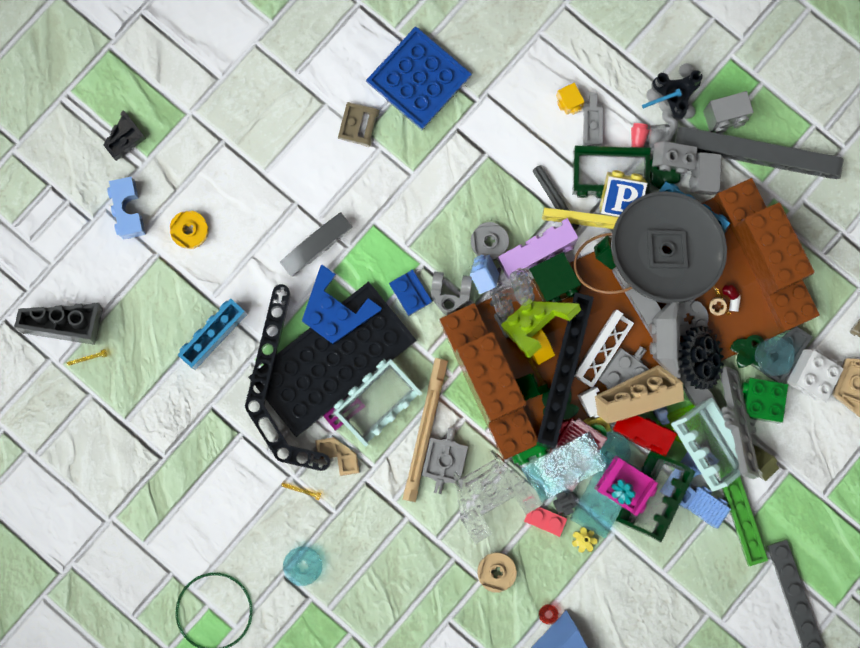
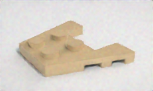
M846 358L842 365L843 371L834 387L832 395L860 417V359Z

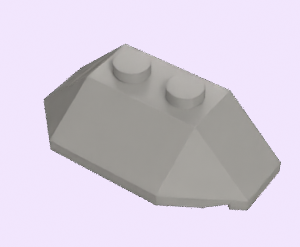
M680 302L667 303L652 319V323L649 326L650 335H653V343H650V354H653V359L676 378H681L679 360Z

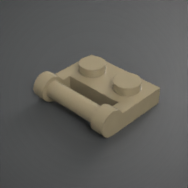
M347 102L338 139L371 147V136L380 110ZM368 114L369 118L364 138L358 137L363 116Z

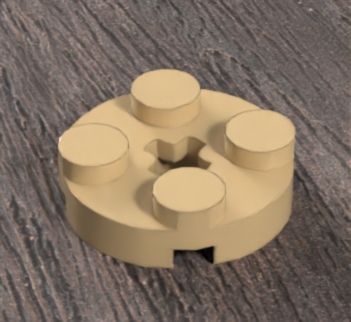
M492 553L486 555L480 561L477 575L479 582L485 589L491 592H502L513 585L517 571L510 557L502 553ZM500 567L502 575L494 578L491 570Z

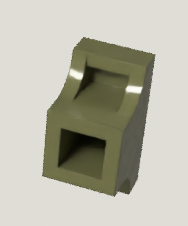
M753 444L760 478L767 481L779 469V466L776 464L778 461L773 455Z

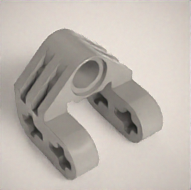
M434 271L431 299L443 314L449 315L469 303L472 277L463 276L460 298H457L455 295H441L444 273ZM451 301L454 307L446 309L443 304Z

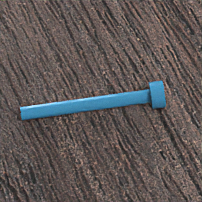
M676 89L674 93L643 104L642 108L649 107L674 96L680 97L682 96L681 91Z

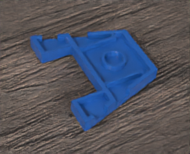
M321 265L302 322L330 343L335 344L362 323L368 321L372 316L381 312L382 308L368 298L356 314L325 292L326 288L336 277V274L324 265Z

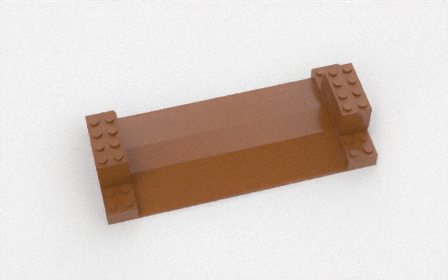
M752 178L717 193L714 198L702 202V204L709 206L714 213L725 216L728 222H730L729 228L724 234L727 244V259L722 275L708 292L694 299V301L702 303L707 310V327L709 330H713V334H717L716 341L720 340L719 348H723L720 353L724 358L721 361L738 354L730 350L731 345L737 339H747L751 335H758L766 341L820 316L803 280L815 272L780 202L766 207ZM662 247V250L665 254L672 253L670 247ZM595 252L577 259L578 274L589 286L604 291L622 290L613 271L596 259ZM572 261L570 265L574 271V261ZM532 280L497 295L496 301L498 304L496 307L490 306L492 297L477 305L473 303L439 319L440 325L503 461L536 446L545 407L542 402L543 394L525 401L516 379L533 373L539 387L547 384L548 388H551L568 322L566 319L555 316L542 328L555 356L539 365L532 356L528 358L515 341L513 342L511 338H505L494 318V314L503 310L508 318L527 301L543 302ZM581 283V291L579 293L592 296L594 299L576 369L615 310L623 313L622 316L634 323L617 351L621 348L628 354L634 355L641 346L647 350L640 359L642 363L649 369L658 365L661 366L653 359V354H650V343H653V339L625 292L617 294L599 293ZM725 285H734L740 293L739 312L729 311L731 299L728 295L722 293ZM567 297L561 303H572L574 297ZM716 297L724 299L727 304L726 312L719 316L712 314L709 309L710 301ZM656 301L661 309L667 304ZM719 301L712 305L715 311H719L720 308L724 307ZM687 313V317L684 318V322H688L689 324H691L693 316H690L689 313ZM619 320L615 326L616 333L624 331L628 324ZM614 336L607 338L605 342L606 349L613 348L616 344ZM680 336V342H684L683 337ZM756 341L752 342V346L758 344ZM599 352L595 357L596 365L604 363V352ZM588 369L583 377L591 382L595 377L594 369ZM574 377L571 386L570 404L579 407L578 413L573 418L576 421L578 418L583 421L591 417L587 416L577 395L591 387ZM597 380L594 386L599 389L598 395L608 389L602 382Z

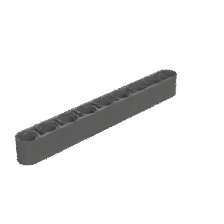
M679 127L676 137L677 144L697 147V153L720 154L721 158L829 179L841 178L844 159L837 156L688 127Z

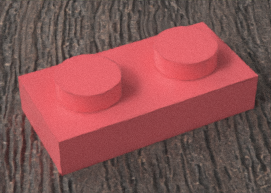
M532 503L524 519V522L559 537L567 521V518Z

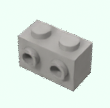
M665 141L654 143L652 166L659 167L661 171H671V169H674L676 173L687 174V171L695 170L697 147Z
M697 153L695 170H691V177L689 179L690 193L713 195L720 192V154Z

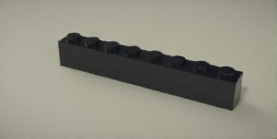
M576 292L574 294L572 303L579 304L581 311L567 322L536 443L537 446L552 450L556 449L594 299L592 296Z

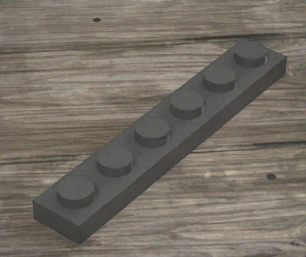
M783 540L768 545L767 548L801 648H824L788 541Z

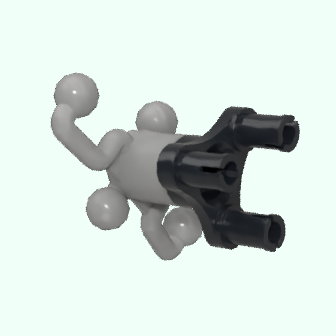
M686 63L679 68V73L683 79L670 80L666 73H659L653 80L652 89L648 90L646 95L648 101L651 102L674 93L676 89H680L682 96H674L659 102V107L663 112L662 118L670 126L665 136L662 135L659 129H652L648 133V139L651 143L670 142L678 127L677 120L683 118L690 119L695 115V108L693 105L688 104V100L694 91L699 88L703 75H699L701 72L694 70L691 64Z

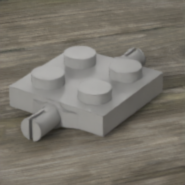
M640 346L637 352L631 355L620 348L598 380L607 389H610L649 370L640 360L647 350Z
M448 428L446 439L430 438L422 476L436 481L433 493H437L440 486L438 494H442L444 483L450 482L460 485L468 446L460 445L454 441L455 429H453L450 436L451 428Z

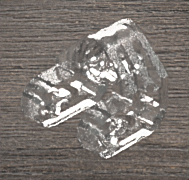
M516 269L511 272L509 282L497 281V287L489 290L495 311L499 317L505 319L514 313L512 305L514 301H518L522 306H527L534 301V285L531 283L532 279L529 276L528 269Z

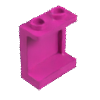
M615 455L594 489L637 516L645 510L648 498L653 497L656 493L658 483ZM623 479L626 484L630 483L636 492L629 505L625 502L620 504L618 502L619 497L613 498L611 495L612 492L616 491L612 489V484H618V480Z

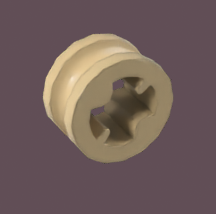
M716 297L710 301L709 309L712 314L719 316L726 312L727 304L724 299ZM717 301L724 305L719 311H715V308H712V305H715Z

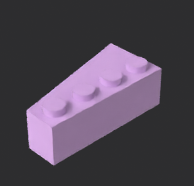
M568 218L561 221L562 225L560 227L552 226L542 233V237H539V235L534 236L525 242L526 245L522 246L520 244L498 256L497 261L508 280L511 278L516 280L524 275V271L561 252L566 254L574 249L573 246L576 244L578 236Z

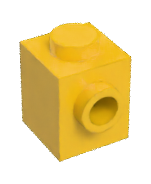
M575 82L557 91L558 107L561 111L564 110L566 115L570 113L574 115L582 110L585 101Z

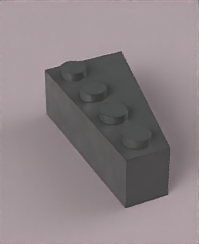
M99 302L87 305L74 304V306L59 305L48 308L18 309L14 328L22 334L95 345L103 308Z

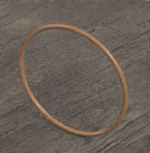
M612 233L601 234L586 241L578 249L574 258V271L579 281L587 288L604 294H617L633 289L628 287L617 291H604L593 288L582 280L578 274L576 264L579 253L591 241L607 235L612 236Z

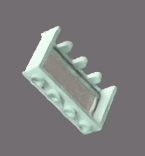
M383 359L376 366L377 370L373 374L369 372L362 379L363 383L359 387L354 386L348 392V398L344 401L342 399L333 406L335 408L333 413L365 447L375 435L377 436L382 432L381 429L396 418V415L402 409H406L417 395L420 396L422 394L391 359L387 361Z
M713 397L700 402L681 418L671 423L712 492L728 486L741 475L738 457L735 452L734 437L731 429L725 428L724 423L726 421L723 420V414Z

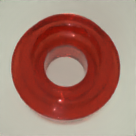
M546 604L540 608L539 618L545 624H553L558 619V610L555 606ZM546 611L552 612L551 618L545 617Z

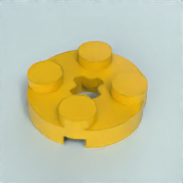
M180 212L174 216L170 223L172 240L184 249L193 250L199 247L208 236L209 227L207 222L198 212ZM192 225L193 233L185 234L186 230L184 228Z

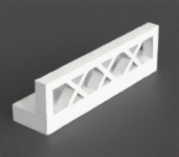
M618 310L613 311L575 370L574 377L593 388L634 324L622 316L623 313ZM619 320L628 324L624 331L616 333L615 326ZM614 336L616 344L613 348L606 349L605 342L607 338ZM599 352H604V363L596 365L595 357ZM593 368L595 377L590 382L583 376L588 369Z

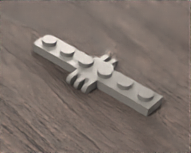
M725 366L721 368L723 371L721 373V382L725 393L724 398L727 403V407L721 409L724 414L723 420L726 421L724 425L725 428L731 429L734 437L735 452L738 457L741 475L756 479L760 475L751 436L752 433L757 432L756 427H754L755 421L750 419L746 412L738 371Z

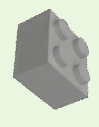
M747 91L712 100L703 111L709 132L716 131V133L724 132L728 127L734 126V128L744 126L754 113Z

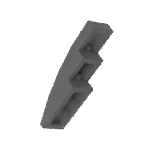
M341 212L292 250L280 261V264L291 277L295 276L322 252L327 251L353 226Z

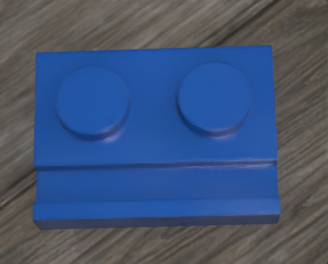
M413 269L389 283L408 317L432 303Z

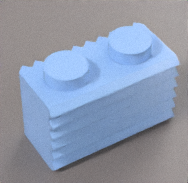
M490 255L477 256L474 258L470 277H472L471 280H474L473 283H475L480 294L497 287L499 272Z
M704 486L701 488L695 487L696 495L686 509L713 528L718 529L731 510L727 507L728 503L720 497L716 499L711 496L712 491Z

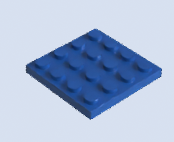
M415 26L366 79V83L418 128L423 130L468 81L472 74Z

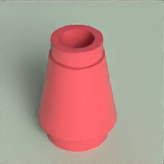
M633 123L631 128L632 147L644 148L650 131L647 124Z

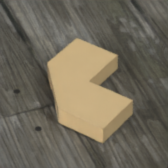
M335 437L315 440L317 452L324 453L329 458H338L340 476L359 473L358 459L355 452Z

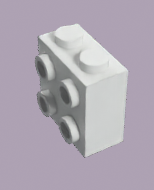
M812 348V350L804 349L787 384L815 401L827 403L843 368L837 365L838 362L836 360L824 357L823 352L816 348Z

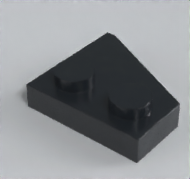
M124 110L120 114L121 118L118 124L113 126L110 136L107 137L103 144L115 161L146 139Z

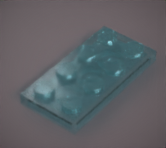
M587 432L522 468V471L540 502H543L607 468L609 465L590 432Z
M606 451L570 518L571 521L606 538L622 508L621 505L594 489L615 456L609 451ZM624 460L625 462H627L628 464H630V465L633 466L634 468L638 469L639 471H642L641 468H639V467H637V466H635V465L629 463L628 461Z

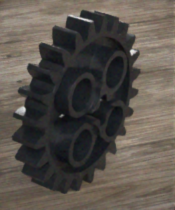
M704 326L691 327L690 330L686 331V335L682 336L684 342H680V345L683 347L679 350L682 354V357H679V360L682 361L680 368H684L682 375H687L686 382L690 381V386H695V389L713 388V385H717V380L721 379L719 373H723L720 368L724 366V363L721 362L724 356L720 353L723 348H719L720 340L716 341L717 334H713V330H709L708 327Z

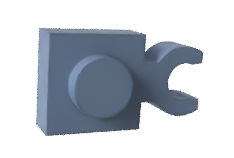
M667 406L653 410L655 417L661 425L670 423L667 418Z

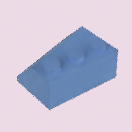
M565 610L560 618L552 624L547 632L531 648L588 647L567 610Z

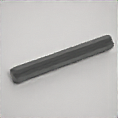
M541 165L535 167L533 174L554 207L570 211ZM571 224L574 231L579 228V225Z

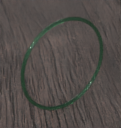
M207 573L200 575L191 580L183 588L178 597L175 610L178 628L183 637L189 643H191L197 648H207L194 643L184 633L179 622V603L186 589L198 579L207 576H223L236 582L243 589L247 596L250 608L248 624L244 632L241 634V636L233 643L224 647H220L230 648L231 646L238 643L244 637V635L250 627L253 615L251 598L245 587L232 576L223 573Z

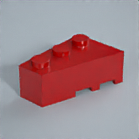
M638 415L617 421L613 428L614 433L665 457L677 436L671 429L661 427L655 421L649 418L644 419Z

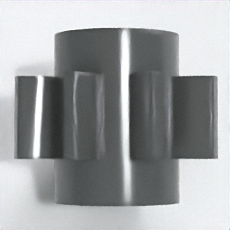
M565 491L556 494L557 499L553 500V504L558 514L564 513V516L574 513L572 508L577 505L572 494L566 495Z

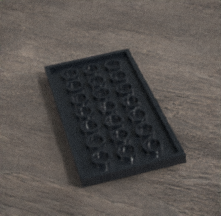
M369 281L341 304L356 314L369 298L382 308L381 312L372 316L368 321L362 323L335 344L330 343L313 329L309 328L276 355L266 400L296 438L330 411L339 400L345 399L348 396V392L354 386L359 387L363 383L362 379L369 372L373 374L377 370L376 366L383 359L386 361L391 359L393 361L417 341ZM266 364L258 369L259 373H267L269 366ZM255 384L256 388L261 393L264 390V384Z

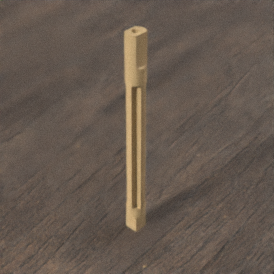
M435 358L402 500L416 503L421 474L448 361Z

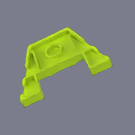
M527 301L509 316L501 326L513 342L515 341L518 347L524 351L525 355L530 358L542 347L538 340L532 338L555 316L570 321L581 311V308L577 303Z

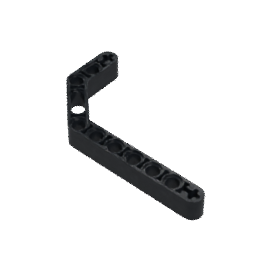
M279 284L272 291L245 409L278 461L317 471H325L330 466L329 457L324 453L289 446L264 406L291 296L289 288L284 284ZM281 290H284L287 295L282 296V304L278 303L279 295L277 292L280 293ZM275 308L282 310L280 317L272 316V311ZM270 327L278 329V333L275 336L267 334ZM267 345L273 347V352L270 355L263 353V348ZM261 364L269 366L267 373H259L258 368ZM256 383L264 384V390L261 393L254 391ZM252 402H258L260 408L258 411L252 412L249 409V405ZM268 418L279 435L276 442H270L259 425L261 419ZM281 448H286L289 451V455L285 459H281L278 456V451ZM301 452L308 455V460L305 463L297 461V456ZM311 454H315L314 459L318 460L324 457L327 465H323L320 468L318 463L313 462V466H309Z

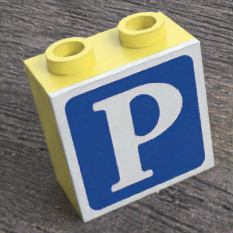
M618 170L607 172L599 206L601 214L619 217L630 203L645 195L647 187L645 178L635 173H632L631 176L624 175V172Z

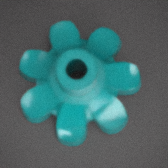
M623 479L618 480V484H612V489L616 490L611 493L612 497H619L618 502L620 504H624V502L627 505L631 504L632 498L636 495L633 486L630 483L626 484Z

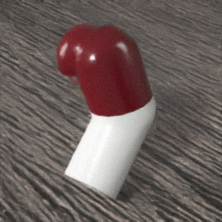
M725 285L722 293L728 295L731 299L729 311L739 312L740 293L734 285Z

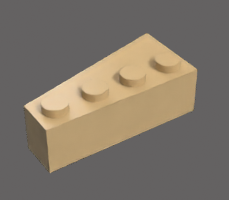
M658 365L596 395L597 415L610 424L684 401L683 382Z

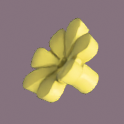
M581 527L580 533L576 531L573 533V537L576 540L572 541V545L574 547L579 546L578 551L580 553H583L585 549L591 552L593 551L592 544L596 545L598 540L593 538L595 534L593 530L587 532L585 527Z

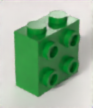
M755 378L746 379V382L742 383V393H744L743 398L749 418L776 424L783 423L788 384Z

